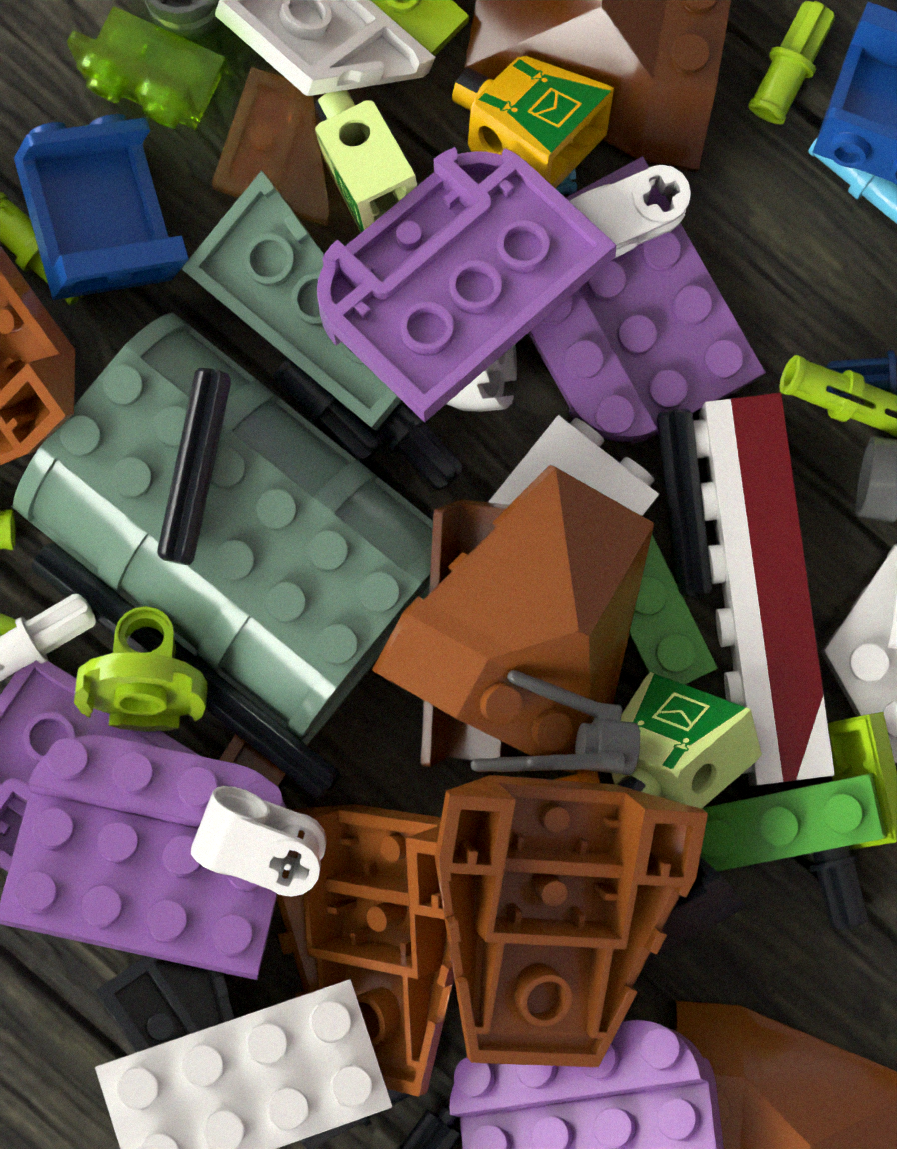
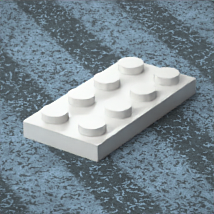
M351 979L95 1067L120 1149H277L392 1108Z

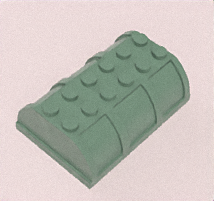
M173 312L163 315L148 324L130 339L74 405V414L39 447L18 484L13 504L11 505L13 509L135 608L148 606L157 608L165 613L172 622L174 639L307 746L374 666L403 611L418 596L425 599L429 595L433 521ZM198 368H212L229 374L231 386L195 559L190 565H180L160 559L157 549L194 373Z

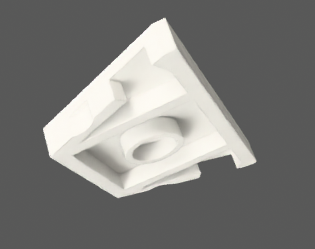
M219 0L215 16L306 96L423 78L430 72L436 58L371 0Z
M897 544L891 548L887 558L871 582L863 589L841 626L836 629L821 651L823 658L857 717L884 712L895 763H897V649L889 648L888 644L897 598Z

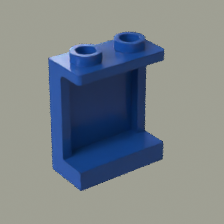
M867 2L848 46L812 153L831 159L841 166L864 171L897 185V12Z
M111 114L95 119L90 125L67 128L66 124L62 122L46 123L35 127L26 135L14 156L52 300L172 281L189 260L182 235L168 237L143 148V141L150 132L147 118L127 120L123 114Z

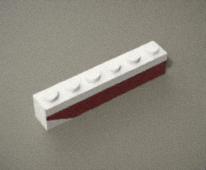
M773 393L705 402L698 412L699 420H694L693 423L697 458H705L708 480L706 483H700L704 520H713L716 545L708 546L712 584L722 583L725 608L716 609V628L720 646H730L733 672L724 673L726 700L751 709L762 753L760 758L742 774H748L749 786L834 776L782 394Z

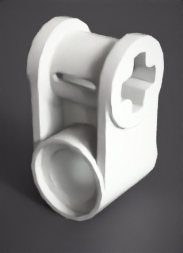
M657 165L616 183L606 184L589 190L569 202L617 245L615 256L617 258L631 251L639 244L670 232L679 226L689 205L691 191L689 182L682 172L672 166ZM657 188L662 196L669 194L674 196L672 197L668 212H663L658 204L646 205L651 189Z
M221 786L212 792L193 841L191 855L199 864L211 871L235 876L270 889L279 895L291 897L304 894L312 889L317 882L321 867L320 861L325 854L327 838L319 822L308 815L300 814L262 800L247 790L232 786ZM299 830L305 833L303 839L297 837ZM289 850L297 851L299 853L298 858L287 856ZM284 869L290 871L287 879L282 877Z

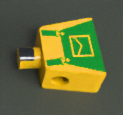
M522 56L517 57L494 80L472 68H467L459 76L454 86L452 100L454 103L471 111L468 146L471 152L482 151L502 155L504 148L524 159L556 189L607 135L614 88L534 58Z

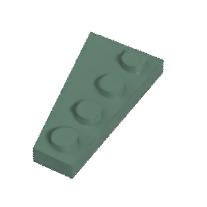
M261 170L181 269L371 428L377 431L401 402V399L343 342L336 346L326 334L322 325L317 298V285L323 268L322 258L324 253L269 177Z

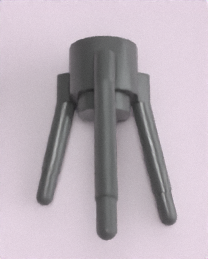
M511 670L507 676L509 682L593 716L594 720L592 724L582 723L576 737L575 754L477 758L471 762V768L476 772L585 769L632 775L639 758L640 730L637 723L621 721V705L598 703L539 678L531 677L517 670Z

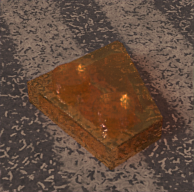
M251 67L211 183L213 190L239 198L262 170L297 217L328 226L331 217L321 150L315 131L317 124L313 97L303 94L285 77Z

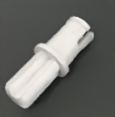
M72 594L28 621L24 617L16 619L17 627L0 636V681L36 660L40 664L47 662V653L92 628L96 623V619L86 599L80 594Z

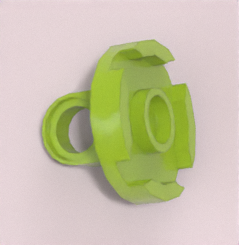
M148 606L138 607L126 612L118 621L114 634L113 653L90 659L79 667L76 677L74 704L83 715L91 718L94 708L108 713V726L118 729L142 732L169 731L179 728L180 716L189 714L193 717L194 721L202 718L206 708L208 683L202 672L186 662L175 659L176 646L173 625L169 617L157 608ZM142 627H152L160 631L164 639L162 644L152 652H136L127 644L128 637L133 631Z

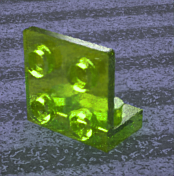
M115 6L112 7L96 40L75 30H72L67 40V44L77 63L76 67L80 70L83 78L87 80L85 86L91 92L114 103H119L121 98L124 97L144 106L142 113L146 117L170 129H176L179 122L196 130L227 67V61L224 56Z

